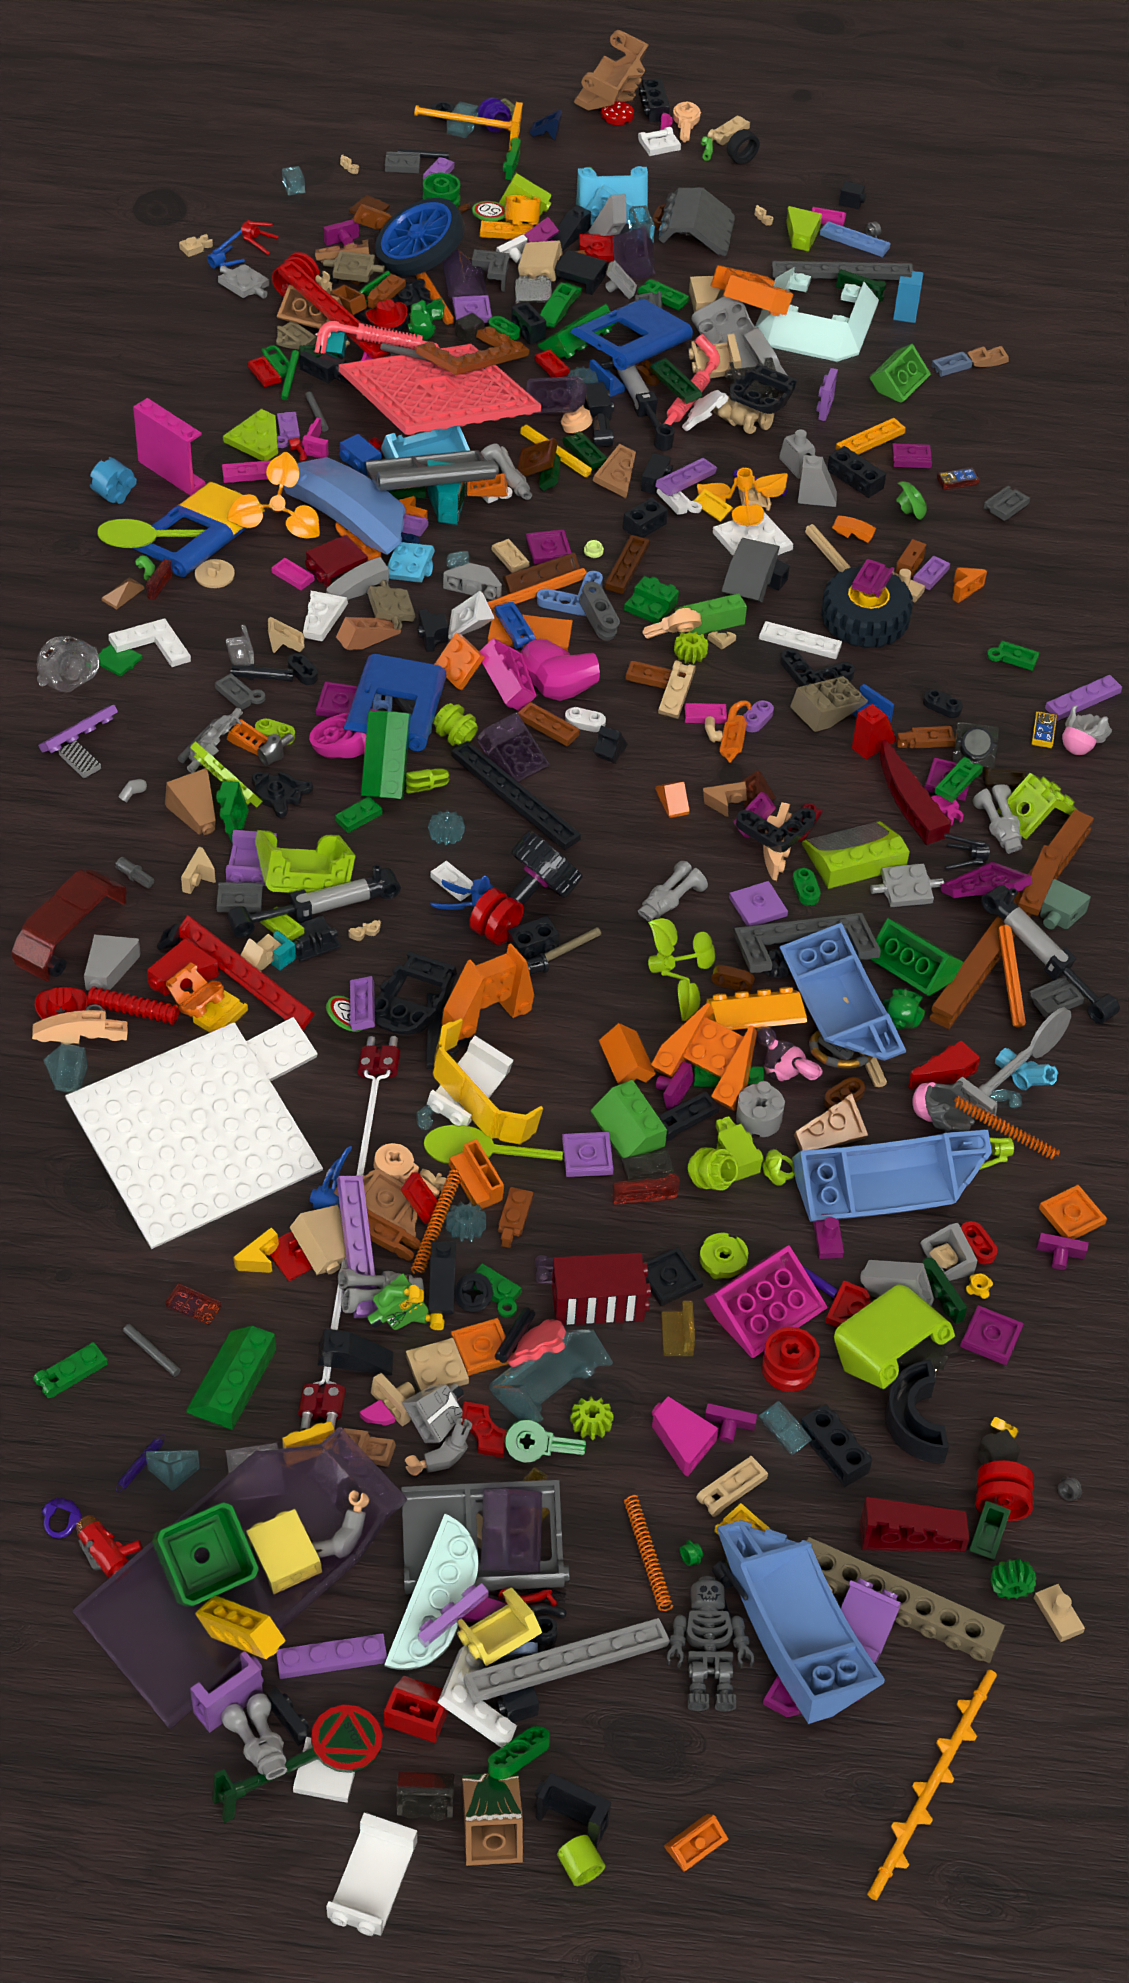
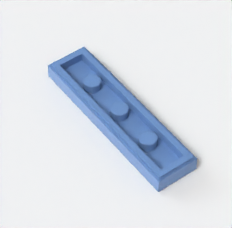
M829 221L820 230L821 236L881 257L890 249L891 243Z

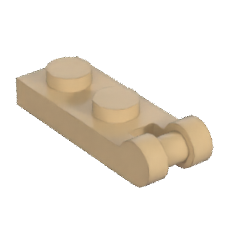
M736 116L719 128L711 129L708 133V138L710 137L712 140H716L718 144L724 145L738 130L749 129L750 122Z
M675 660L658 709L659 714L679 718L695 673V665L689 664L687 666ZM679 673H685V678L679 677Z
M751 1455L701 1490L696 1499L701 1504H705L708 1507V1512L713 1517H716L730 1504L765 1481L768 1473ZM716 1493L721 1497L717 1501L712 1497Z

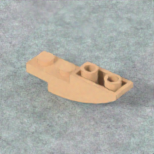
M782 802L777 817L770 815L767 821L779 828L792 817V813H789L790 804ZM764 845L766 867L772 880L777 881L779 872H784L786 860L783 859L784 857L788 858L790 848L785 852L779 853Z
M97 1010L74 1011L54 1015L34 1023L32 1028V1039H37L41 1042L58 1041L63 1044H79L80 1036L90 1039L97 1037L108 1038L112 1041L127 1040L128 1034L127 1021L106 1019L105 1011Z

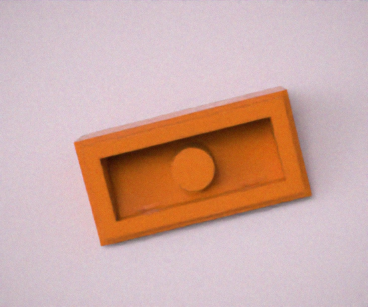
M706 1814L666 1843L664 1847L680 1868L686 1871L727 1841L728 1837L715 1815Z

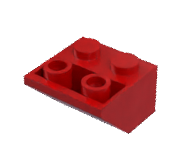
M403 1676L393 1688L384 1710V1726L436 1743L449 1711L437 1703L443 1689Z

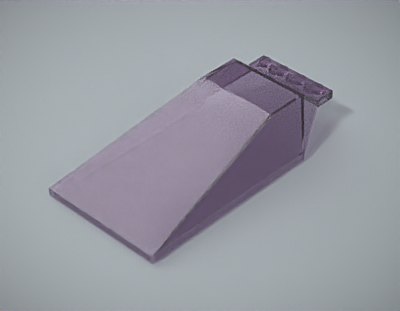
M339 1427L320 1444L267 1451L256 1450L172 1524L224 1502L233 1506L248 1542L246 1530H249L254 1524L269 1521L283 1511L289 1512L295 1509L311 1543L332 1539L335 1533L342 1527L347 1510L354 1509V1505L349 1501L350 1493L353 1490L359 1493L357 1501L360 1500L361 1493H365L369 1498V1503L361 1509V1511L366 1513L362 1535L349 1555L342 1558L335 1555L319 1558L322 1573L273 1594L253 1547L249 1544L259 1568L256 1577L216 1595L270 1616L279 1631H281L360 1560L373 1543L386 1520L408 1500L349 1435ZM152 1542L72 1610L169 1729L174 1727L193 1710L191 1687L200 1682L210 1694L241 1667L240 1654L244 1650L212 1638L195 1614L211 1598L189 1607L178 1604ZM198 1548L194 1553V1558L198 1563L202 1564L208 1560L209 1553L205 1548ZM247 1652V1654H248L250 1657H252V1656L254 1655V1654H251V1653Z

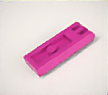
M271 460L222 464L224 483L268 479L266 470Z

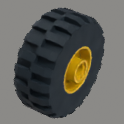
M862 566L847 568L844 572L840 571L829 580L824 589L821 616L829 632L833 636H837L844 643L847 642L852 646H862L863 648L883 647L885 644L889 645L903 636L909 627L913 607V597L906 583L902 582L897 575H892L878 598L874 593L867 594L852 589V583Z

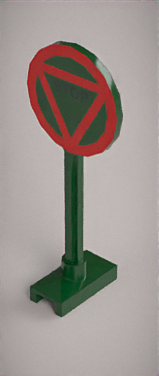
M343 1704L329 1708L318 1717L313 1725L311 1736L312 1748L287 1759L285 1763L287 1771L285 1774L315 1760H320L323 1765L338 1772L351 1773L363 1770L375 1761L381 1751L383 1734L379 1722L370 1712L359 1706ZM225 1769L214 1773L212 1801L214 1804L223 1803L222 1819L224 1823L235 1818L237 1799L246 1796L247 1792L272 1780H267L264 1774L257 1773L247 1779L237 1780L232 1783Z

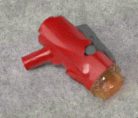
M93 1515L82 1518L76 1525L79 1544L91 1567L94 1570L102 1569L108 1578H120L125 1575L129 1566V1560L126 1556L143 1550L140 1540L126 1545L115 1542L113 1539L115 1536L105 1529L98 1518H94Z

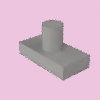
M615 260L609 263L606 274L611 280L605 284L606 289L609 292H613L619 288L628 299L632 298L635 295L637 285Z

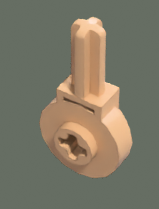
M691 102L679 103L673 109V120L678 124V128H681L680 140H683L684 143L690 140V130L693 129V125L699 122L701 115L700 108Z
M574 393L573 397H571V406L567 407V412L561 419L562 427L567 433L583 431L593 421L590 411L584 408L582 396L577 395V393Z
M690 608L678 609L669 617L663 618L662 622L644 627L642 632L647 639L667 632H689L702 624L701 615Z
M385 1144L375 1154L374 1169H381L403 1184L412 1172H418L419 1167L413 1163L412 1153L401 1144ZM423 1178L429 1189L437 1198L440 1191Z

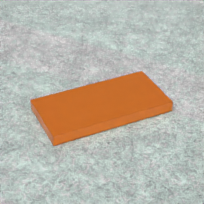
M493 612L495 619L491 621L488 643L494 638L507 646L514 647L512 639L495 612ZM522 615L536 639L549 640L568 652L573 620Z

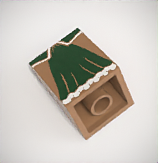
M518 1772L506 1779H494L489 1774L462 1775L466 1866L523 1863V1818Z

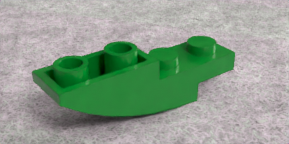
M561 282L557 286L540 313L546 320V327L554 328L567 314L568 307L580 296L582 288L567 282Z

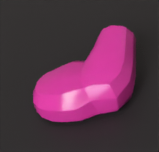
M546 639L533 640L527 643L521 650L532 684L537 687L544 697L562 701L582 693L599 682V663L593 652L570 655L565 649Z
M342 713L330 717L315 726L310 733L309 740L315 752L325 758L349 759L361 754L365 755L367 733L343 729L348 713Z

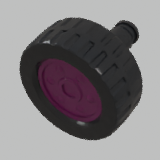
M531 830L527 831L511 850L512 855L525 866L524 871L527 872V875L509 894V897L516 899L523 905L540 885L544 888H551L559 896L565 898L583 878V875L566 858Z

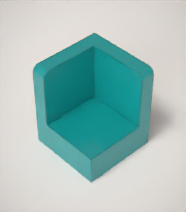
M338 331V333L331 332L326 352L339 354L340 358H344L347 341L346 333Z
M279 931L273 933L274 939L282 945L273 951V961L270 964L280 971L296 959L295 944Z

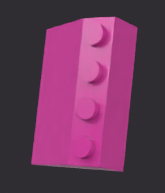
M790 1245L777 1250L704 1298L716 1320L751 1358L764 1351L769 1335L777 1329L784 1327L799 1328L828 1308Z

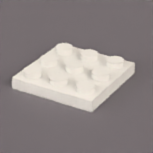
M765 512L762 522L756 526H742L732 520L713 527V534L733 556L742 537L780 546L778 555L793 550V543Z

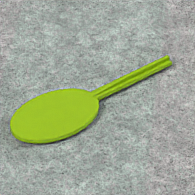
M116 519L100 525L97 535L103 542L112 546L138 548L151 544L155 541L156 537H197L205 530H155L148 523L139 520Z
M447 1125L436 1128L429 1132L424 1139L426 1152L435 1160L448 1165L450 1157L462 1153L464 1144L476 1139L488 1158L494 1153L563 1160L564 1151L496 1145L490 1136H486L481 1130L465 1125Z

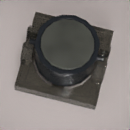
M957 722L952 762L959 763L966 756L974 764L978 763L983 768L994 769L995 757L998 751L999 727Z

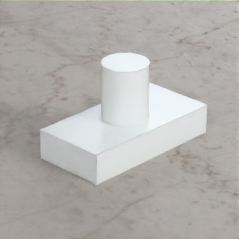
M521 235L497 247L496 252L509 253V259L512 258L519 265L525 243H527L528 239Z

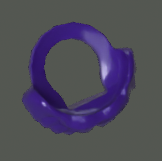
M55 1498L49 1501L42 1509V1514L45 1516L44 1528L47 1534L53 1538H65L72 1533L74 1528H81L82 1513H80V1509L71 1500ZM58 1507L71 1512L68 1526L62 1532H54L49 1524L51 1516Z

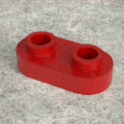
M974 1221L962 1224L961 1229L978 1260L977 1262L981 1264L992 1263L996 1258L998 1249L984 1228Z

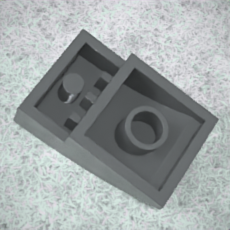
M742 537L731 560L721 592L727 595L740 594L744 599L763 603L767 584L770 585L780 546Z

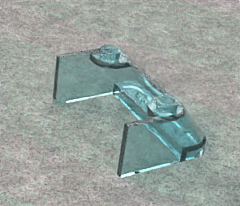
M593 1329L566 1330L565 1337L562 1339L565 1349L559 1353L545 1352L538 1360H527L516 1367H510L489 1385L492 1394L519 1420L529 1419L541 1422L543 1420L540 1414L542 1410L540 1404L571 1379L582 1377V1379L588 1378L594 1374V1369L597 1366H610L613 1364Z

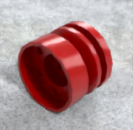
M295 252L273 271L272 282L281 296H285L288 285L291 284L278 273V268L290 261L297 264L314 281L317 275L320 276L317 264L307 254Z

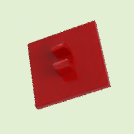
M292 1231L278 1238L279 1245L269 1256L288 1281L313 1269Z

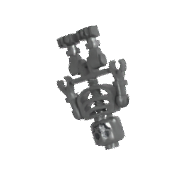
M704 1576L699 1581L693 1583L690 1588L692 1610L689 1612L688 1621L683 1615H678L674 1619V1632L669 1640L671 1649L668 1651L666 1663L670 1665V1657L677 1653L676 1657L679 1658L678 1667L682 1665V1646H685L686 1640L691 1646L704 1650V1652H688V1675L692 1681L690 1693L687 1696L688 1709L704 1711L709 1708V1694L705 1693L706 1685L703 1684V1679H707V1674H714V1679H718L719 1685H717L718 1694L714 1696L715 1709L727 1712L736 1709V1694H731L733 1693V1686L730 1684V1678L733 1677V1665L731 1664L733 1652H716L715 1650L726 1647L730 1643L732 1633L734 1632L735 1639H733L734 1647L737 1648L738 1667L742 1668L743 1662L741 1658H743V1654L745 1658L750 1660V1666L752 1667L754 1655L747 1646L749 1645V1638L744 1633L745 1625L743 1619L740 1616H734L730 1620L729 1612L723 1611L725 1608L723 1584L716 1581L714 1577ZM707 1663H713L714 1668H707Z

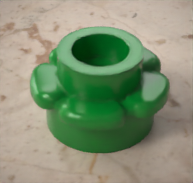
M688 1540L685 1545L680 1547L681 1558L687 1566L699 1565L701 1563L703 1552L698 1543L693 1544L692 1541Z

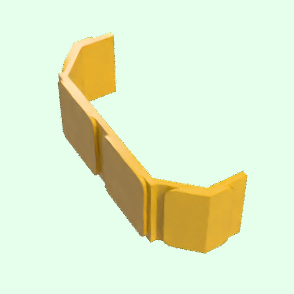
M460 1018L443 1025L435 1053L434 1078L456 1102L463 1106L465 1111L471 1114L473 1122L486 1136H490L491 1139L499 1138L501 1141L514 1144H522L537 1131L543 1107L540 1106L526 1115L499 1110L446 1052L457 1046L463 1020Z

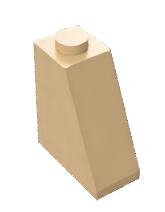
M714 276L690 277L689 294L694 313L722 298L724 290L711 287Z
M338 1205L300 1213L290 1226V1229L317 1275L323 1273L332 1274L338 1271L341 1267L340 1264L346 1258L340 1208Z

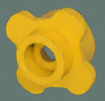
M984 1274L971 1275L969 1277L970 1284L966 1287V1292L970 1295L980 1296L982 1299L988 1298L990 1295L988 1292L989 1288L993 1286L992 1280Z

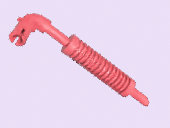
M328 321L316 333L317 340L314 352L319 353L320 346H322L321 354L326 353L327 342L331 332L338 333V331L356 334L357 340L364 339L367 342L371 340L372 343L373 341H375L374 343L378 342V344L381 342L408 349L411 348L412 350H416L418 345L425 344L428 341H423L422 335L415 336L412 333L408 335L407 332L406 334H404L405 332L401 333V331L398 333L397 330L393 332V329L392 331L390 329L386 330V328L383 330V327L381 329L378 326L377 328H375L376 326L372 327V325L368 327V324L364 326L365 324L359 323L358 327L339 324V321Z
M703 333L694 342L708 356L709 361L704 371H697L690 380L701 390V393L710 382L709 375L713 370L717 369L720 363V356L715 348L716 345H713ZM677 397L667 410L668 418L663 424L672 425L673 422H680L695 401L685 404Z

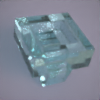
M468 551L448 554L446 559L447 567L453 569L459 565L468 564Z

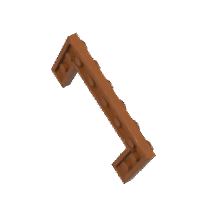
M486 327L485 329L477 330L476 337L494 346V348L490 347L487 350L454 357L447 350H441L436 347L434 343L426 342L425 344L418 345L415 353L449 372L459 375L528 356L530 349L523 346V343L510 339L508 335L497 332L495 328Z

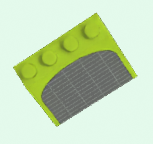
M880 821L802 841L803 847L828 889L880 876L883 867L907 865L910 852L901 836Z

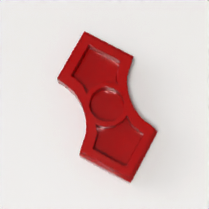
M464 1401L461 1425H463L464 1419L472 1423V1428L469 1432L474 1435L478 1442V1453L503 1458L506 1448L504 1437L507 1430L499 1428L492 1422L489 1416L488 1405Z

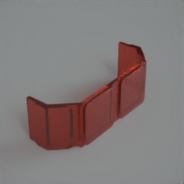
M80 869L22 926L21 933L18 935L11 951L15 965L48 982V964L57 943L106 895L125 905L127 894L125 886L94 870H85L86 872Z

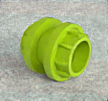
M450 703L442 707L434 718V725L438 735L443 737L448 734V743L452 746L456 744L459 746L466 741L470 742L478 731V726L475 723L476 718L472 714L464 716V708L461 705Z
M703 1147L690 1158L688 1174L698 1188L721 1191L727 1189L736 1180L738 1163L726 1149Z

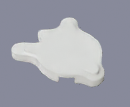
M715 390L705 397L696 400L694 407L688 414L689 418L682 428L685 431H689L697 423L709 418L715 406L719 409L728 401L729 398L726 393Z

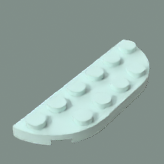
M447 1514L443 1516L384 1664L385 1667L397 1670H411L428 1665L446 1651L455 1636L459 1626L457 1622L426 1648L418 1640V1634L421 1632L419 1628L430 1619L433 1621L438 1619L442 1615L440 1611L449 1603L453 1602L456 1604L463 1598L462 1593L470 1586L475 1585L477 1579L478 1554L475 1544L466 1528Z

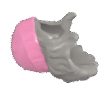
M1074 705L1070 716L1065 722L1066 728L1062 734L1063 745L1074 755H1085L1094 748L1096 743H1103L1111 734L1112 729L1106 716L1102 718L1092 714L1076 716L1077 705Z

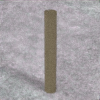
M596 927L545 953L547 961L549 962L600 936L601 930Z

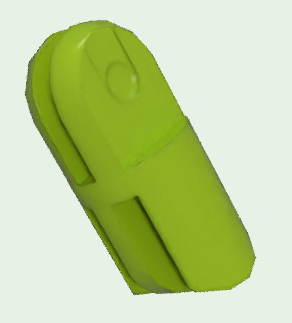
M424 769L407 772L406 792L411 794L445 786L450 780L448 778L450 776L449 772L445 769Z

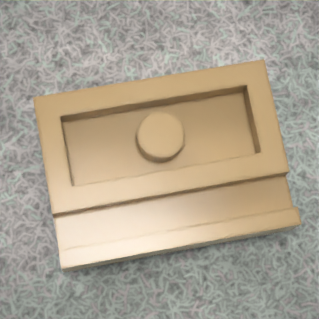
M752 486L748 491L749 506L758 504L769 511L771 506L770 498L763 496L761 492H756L754 486ZM738 487L742 506H746L745 491H741Z

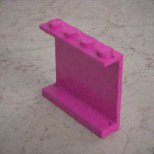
M148 398L133 406L138 461L190 496L205 485V481L193 474L190 442L201 436L202 433Z

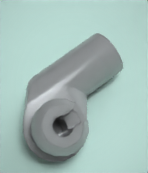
M143 779L130 780L118 797L127 803L133 794L144 792L147 784Z

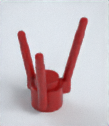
M247 220L241 227L243 239L251 242L267 255H270L269 251L252 238H257L260 234L278 239L277 235L261 231L257 227H272L273 224Z

